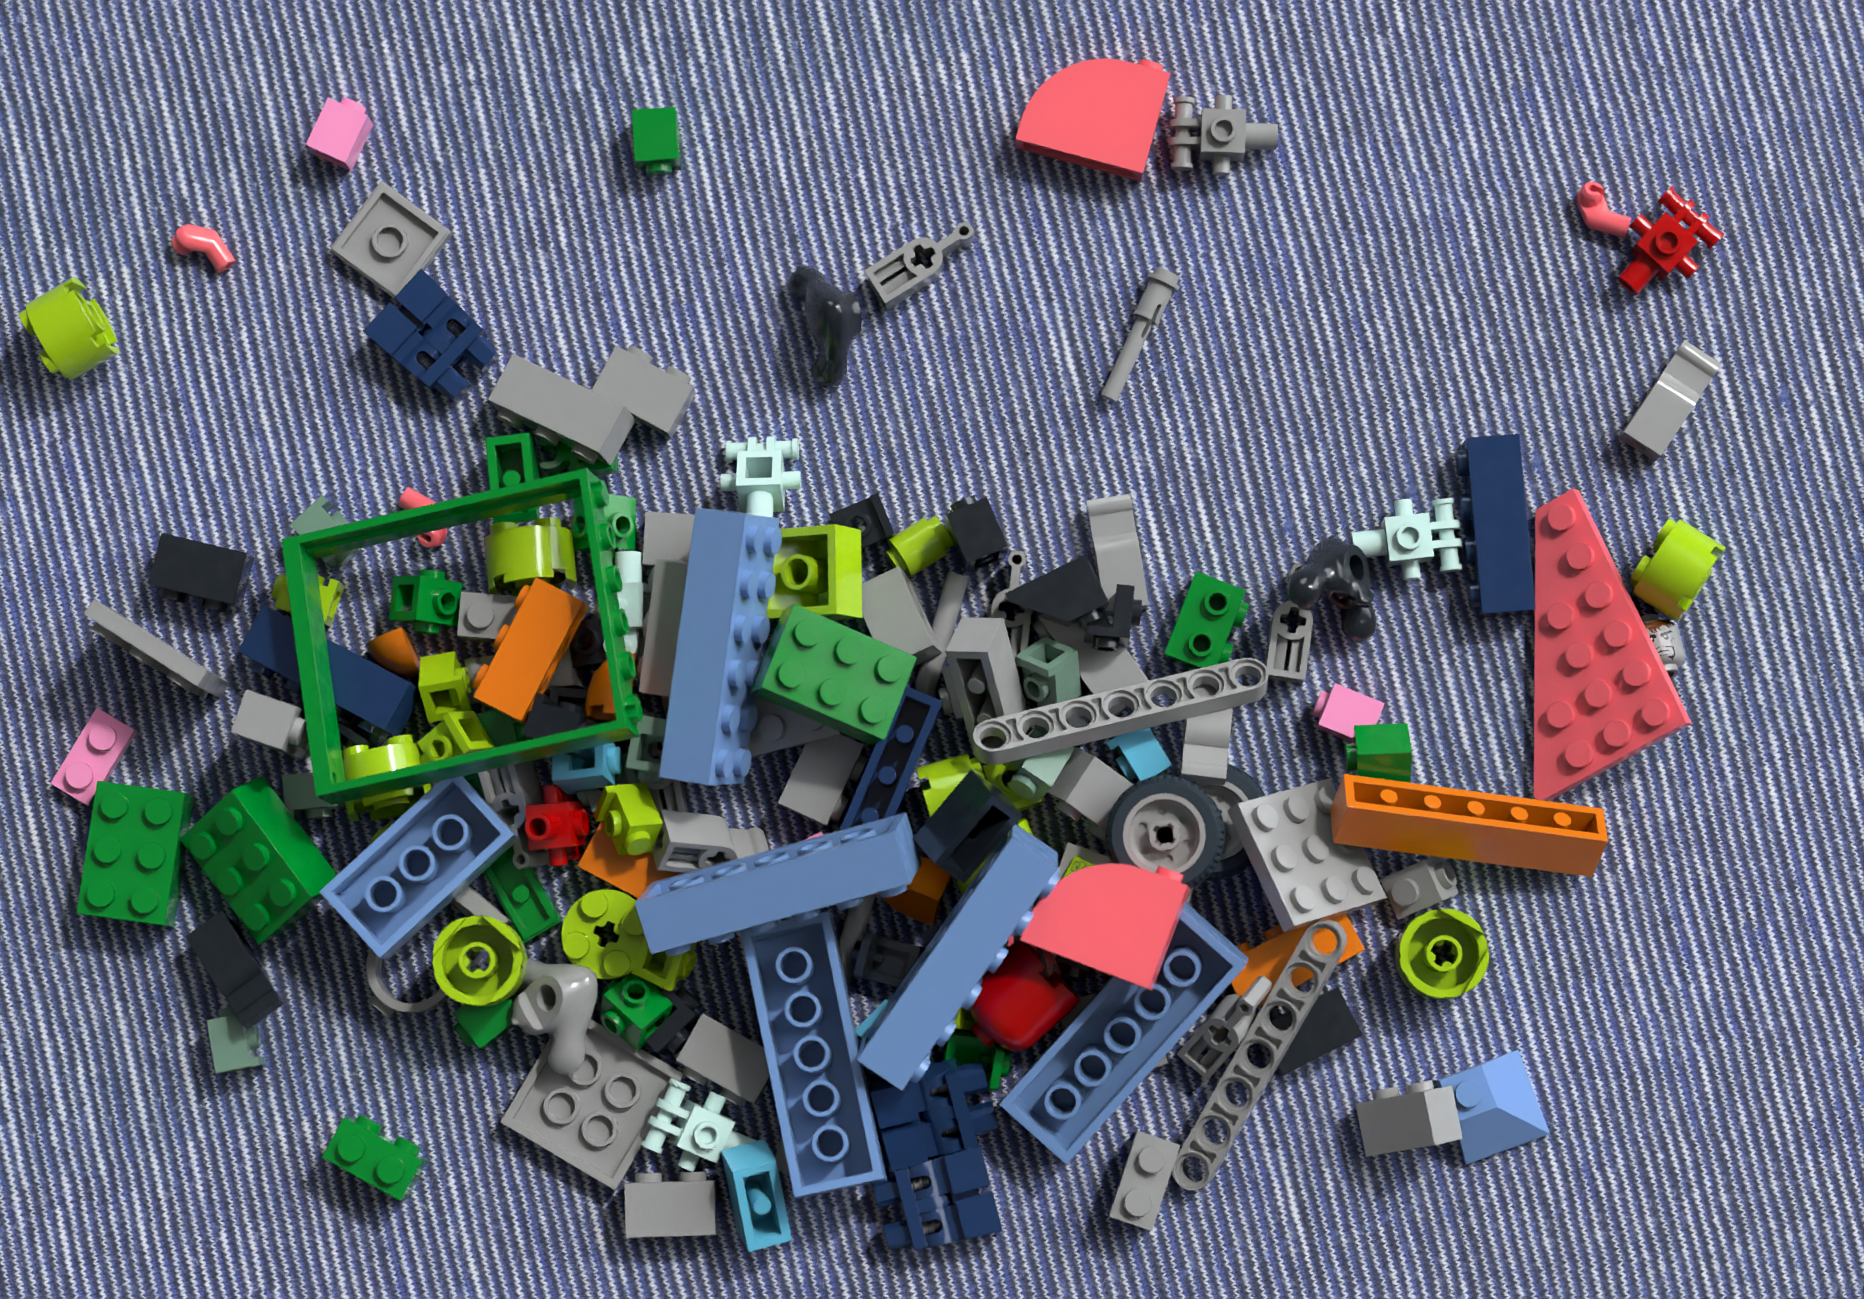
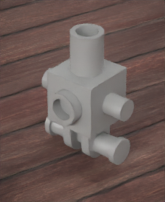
M1216 95L1214 108H1202L1200 118H1192L1195 98L1184 96L1173 98L1175 118L1170 120L1169 127L1175 131V137L1169 138V147L1174 149L1173 163H1171L1172 170H1193L1191 150H1199V161H1213L1212 174L1218 176L1230 175V162H1242L1245 149L1277 150L1278 124L1246 123V110L1232 109L1231 95ZM1191 132H1200V136L1191 137Z

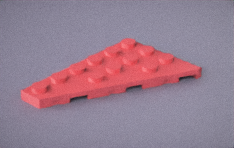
M1574 488L1535 510L1534 797L1536 800L1551 801L1692 724L1579 490Z

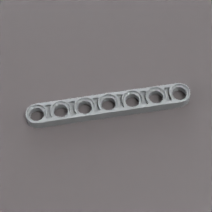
M1241 658L988 719L979 723L974 729L973 754L977 760L984 764L999 765L1253 703L1260 700L1266 694L1269 676L1268 669L1257 659ZM1242 674H1250L1257 677L1260 682L1255 686L1247 687L1239 684L1236 678ZM1208 684L1215 687L1218 692L1211 697H1203L1198 695L1193 689L1198 685ZM1165 694L1171 696L1176 702L1169 707H1160L1155 705L1151 699L1157 695ZM1115 705H1126L1132 709L1133 713L1127 717L1120 718L1112 715L1109 709ZM1073 715H1082L1087 717L1091 723L1083 728H1076L1069 725L1066 720ZM1038 725L1045 728L1048 733L1041 738H1031L1024 733V730L1029 726ZM987 736H998L1004 740L1005 744L1002 747L990 749L983 746L981 740Z
M1321 920L1311 925L1305 931L1176 1157L1172 1175L1181 1188L1189 1191L1199 1190L1209 1184L1219 1170L1345 951L1347 935L1339 923L1332 920ZM1326 928L1335 934L1337 945L1332 953H1322L1316 949L1313 937L1318 929ZM1297 967L1308 968L1315 977L1314 986L1308 992L1297 990L1292 983L1291 976ZM1276 1005L1285 1006L1292 1013L1293 1021L1287 1030L1275 1028L1270 1021V1011ZM1254 1043L1265 1045L1271 1053L1270 1063L1265 1068L1255 1067L1248 1059L1249 1047ZM1232 1081L1243 1083L1249 1091L1248 1101L1243 1106L1232 1104L1226 1096L1227 1085ZM1217 1119L1225 1125L1227 1137L1223 1143H1213L1207 1139L1204 1127L1208 1120ZM1196 1157L1203 1162L1205 1175L1202 1180L1192 1181L1185 1176L1183 1163L1186 1158Z

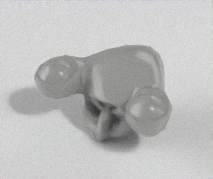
M529 958L524 980L515 992L518 996L513 1003L511 1022L531 1035L552 1034L554 1040L549 1046L548 1063L553 1071L565 1076L576 1072L584 1062L586 1051L585 1033L597 999V976L590 968L582 965L546 964Z

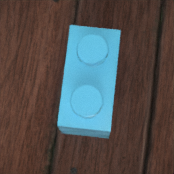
M762 1139L721 1150L736 1229L748 1252L791 1241L777 1162L765 1140Z

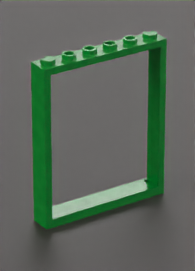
M584 468L281 539L316 797L334 805L639 737L637 723L642 722L643 714L637 695H633L631 679L636 677V668L631 653L626 652L624 636L629 634V624L624 609L619 608L617 593L622 592V579L616 565L613 566L611 550L616 548V540L611 524L609 522L606 523L604 507L609 506V495L603 480H599L592 472ZM582 497L616 721L346 781L315 559Z

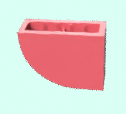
M1093 59L1066 67L1045 81L1028 102L1019 124L1015 148L1141 182L1167 91L1170 73L1163 71L1162 65L1149 60H1138V63L1135 64L1117 59Z
M1100 864L1086 867L1062 878L1057 882L1046 899L1041 898L1032 911L1034 915L1023 931L1020 940L1152 991L1190 888L1181 883L1184 875L1161 866L1157 867L1155 873L1124 864Z

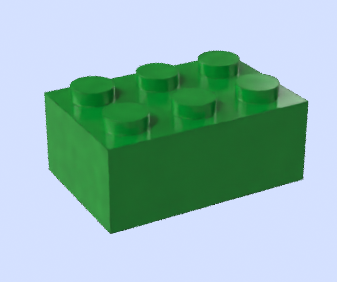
M793 604L782 611L750 693L867 744L875 745L884 741L917 657Z
M263 776L231 790L180 838L259 945L294 926L325 898L319 891L337 876Z
M97 781L77 914L175 927L187 849L180 838L190 829L195 796L184 792Z

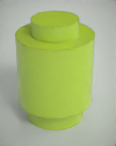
M936 516L928 520L922 518L888 539L891 549L887 550L885 555L893 568L900 566L912 577L946 556V550L953 546V541L944 525Z

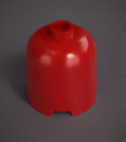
M1021 937L1007 949V955L994 973L987 970L981 977L983 981L980 985L982 990L968 1009L976 1022L970 1029L989 1048L996 1042L1005 1050L1014 1052L1027 1050L1081 1001L1080 997L1056 971L1050 976L1043 971L1045 966L1039 960L1041 956L1029 944L1021 941Z

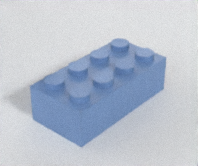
M463 776L442 780L319 892L379 958L388 960L520 838Z

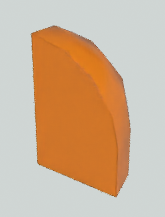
M402 627L382 634L366 643L365 647L371 658L383 669L405 678L419 677V658L411 635Z
M631 653L635 663L636 654ZM607 660L593 674L587 690L584 716L589 720L616 721Z
M920 856L922 864L911 883L906 885L907 890L898 895L882 899L902 914L933 926L941 909V906H939L940 899L945 889L950 886L952 875L934 864L930 858Z

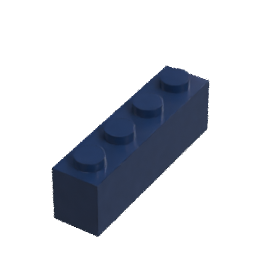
M1520 434L1466 438L1462 443V450H1456L1455 460L1457 476H1465L1466 494H1460L1459 506L1461 519L1469 520L1470 537L1463 539L1465 563L1473 564L1474 581L1467 582L1469 607H1476L1477 618L1531 614L1535 610Z
M263 605L238 652L251 659L247 666L248 668L269 679L272 678L275 672L287 678L284 687L302 696L292 620ZM326 638L337 715L344 719L347 712H351L361 718L357 725L358 727L379 738L382 737L384 731L393 736H399L421 698L419 688Z
M908 686L905 687L884 741L875 745L840 830L897 815L942 709L943 701Z

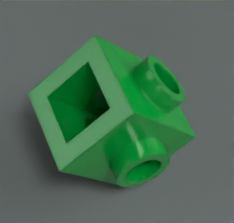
M608 494L609 506L604 507L606 523L609 522L615 535L616 548L611 550L612 561H614L615 552L635 550V538L637 535V525L635 523L636 498ZM582 497L574 499V518L571 526L573 545L576 551L590 552Z
M419 570V574L416 576H393L389 620L413 624V632L438 635L440 627H458L462 583L445 580V572L436 570Z
M631 972L623 979H613L605 987L601 995L603 999L599 1017L609 1033L616 1037L620 1036L637 1052L647 1044L645 1039L671 1015L673 1003L660 991V986Z

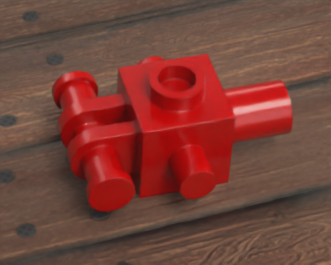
M1673 186L1657 201L1660 206L1664 205L1675 215L1673 218L1665 212L1653 225L1640 214L1629 226L1641 239L1630 251L1636 258L1617 279L1633 295H1637L1655 275L1663 281L1674 268L1688 280L1699 268L1687 256L1699 242L1693 237L1694 234L1707 244L1706 247L1709 250L1724 236L1722 231L1719 232L1707 221L1710 217L1708 214L1703 212L1699 216L1693 210L1696 204L1691 199L1688 202L1682 199L1675 192ZM1681 220L1689 227L1687 230L1679 224Z
M557 785L543 786L544 804L525 805V832L528 835L529 850L548 849L550 866L567 865V860L582 858L581 854H579L578 846L585 845L584 836H587L589 832L588 814L585 809H582L581 800L574 801V794L567 795Z

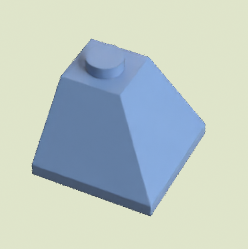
M1518 1050L1434 1080L1436 1088L1452 1085L1463 1139L1456 1141L1465 1165L1550 1134Z

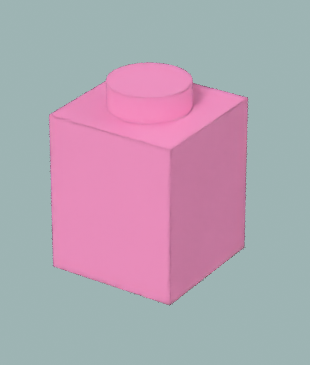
M343 97L340 103L327 98L307 140V148L313 155L352 171L373 127V123L368 115L364 114L366 108L348 98Z
M1335 683L1329 693L1323 690L1320 692L1312 715L1319 717L1315 728L1353 743L1354 725L1377 724L1385 703Z

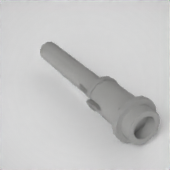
M1156 267L1154 272L1148 273L1146 277L1149 283L1136 310L1133 312L1137 319L1101 393L1102 397L1112 402H1117L1152 325H1159L1160 318L1172 293L1178 292L1180 288L1177 285L1179 276L1169 270Z

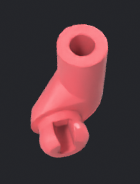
M1592 181L1585 183L1577 194V206L1585 224L1591 229L1625 239L1631 218L1609 210L1603 196L1605 191L1599 183Z
M187 224L178 228L176 234L171 239V245L178 254L185 255L192 251L205 253L218 273L228 270L236 263V260L218 233L213 229Z
M408 487L403 492L398 506L408 510L436 502ZM445 528L417 535L418 541L426 548L440 546L445 541L448 530Z

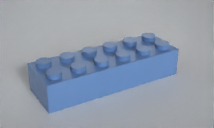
M695 509L659 777L704 785L742 784L744 776L750 770L751 752L748 750L750 732L756 726L758 715L757 708L754 706L755 695L750 692L762 664L760 661L762 644L767 640L770 629V622L766 615L768 600L772 597L776 586V577L772 571L775 554L778 553L782 542V532L778 528L780 518L725 510Z
M907 813L651 882L635 902L650 953L654 954L665 951L666 956H674L692 949L691 943L707 939L709 945L718 944L734 938V932L750 927L752 933H758L777 926V920L793 916L795 921H803L821 913L820 908L836 904L839 910L847 909L864 902L863 896L880 892L881 898H886L905 892L907 890L906 885L911 883L922 864L915 840L913 839L914 836Z
M1016 824L995 847L861 1040L857 1061L900 1090L904 1089L909 1080L915 1084L918 1083L931 1063L928 1059L932 1054L931 1049L936 1043L942 1047L956 1028L957 1024L954 1022L958 1016L956 1014L960 1007L968 1010L982 990L980 985L983 978L981 977L985 971L989 970L994 973L1008 953L1006 947L1009 943L1007 940L1012 933L1017 936L1022 934L1034 915L1031 911L1034 908L1033 903L1038 895L1046 899L1060 878L1057 875L1060 870L1058 868V852Z
M1185 902L1152 991L1114 976L1109 978L1005 1094L999 1105L1067 1165L1244 969L1249 958Z
M828 911L803 921H795L794 919L777 922V926L758 933H752L751 928L740 930L794 1197L801 1199L886 1181L864 1067L862 1063L857 1061L859 1043L832 915Z

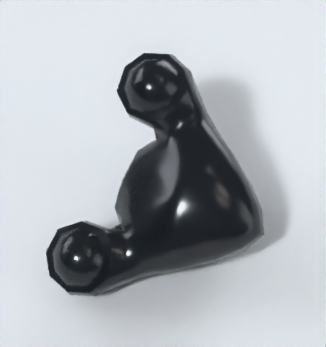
M799 265L791 274L788 284L791 293L802 302H805L807 325L820 351L816 355V361L811 367V375L817 384L822 385L826 389H833L839 386L846 376L850 342L855 340L861 331L862 315L859 302L853 293L841 291L833 286L823 273L814 267Z
M1337 536L1322 539L1309 554L1305 565L1290 576L1288 597L1292 603L1307 611L1321 599L1323 594L1331 603L1341 607V629L1347 637L1356 643L1371 638L1377 626L1376 616L1371 604L1374 594L1369 590L1370 572L1365 554L1358 546L1348 545Z

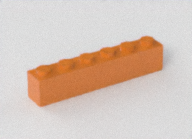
M1343 774L1330 808L1333 843L1580 876H1593L1608 843L1603 808Z

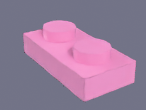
M96 708L50 784L87 806L92 807L97 781H108L137 731L103 710Z

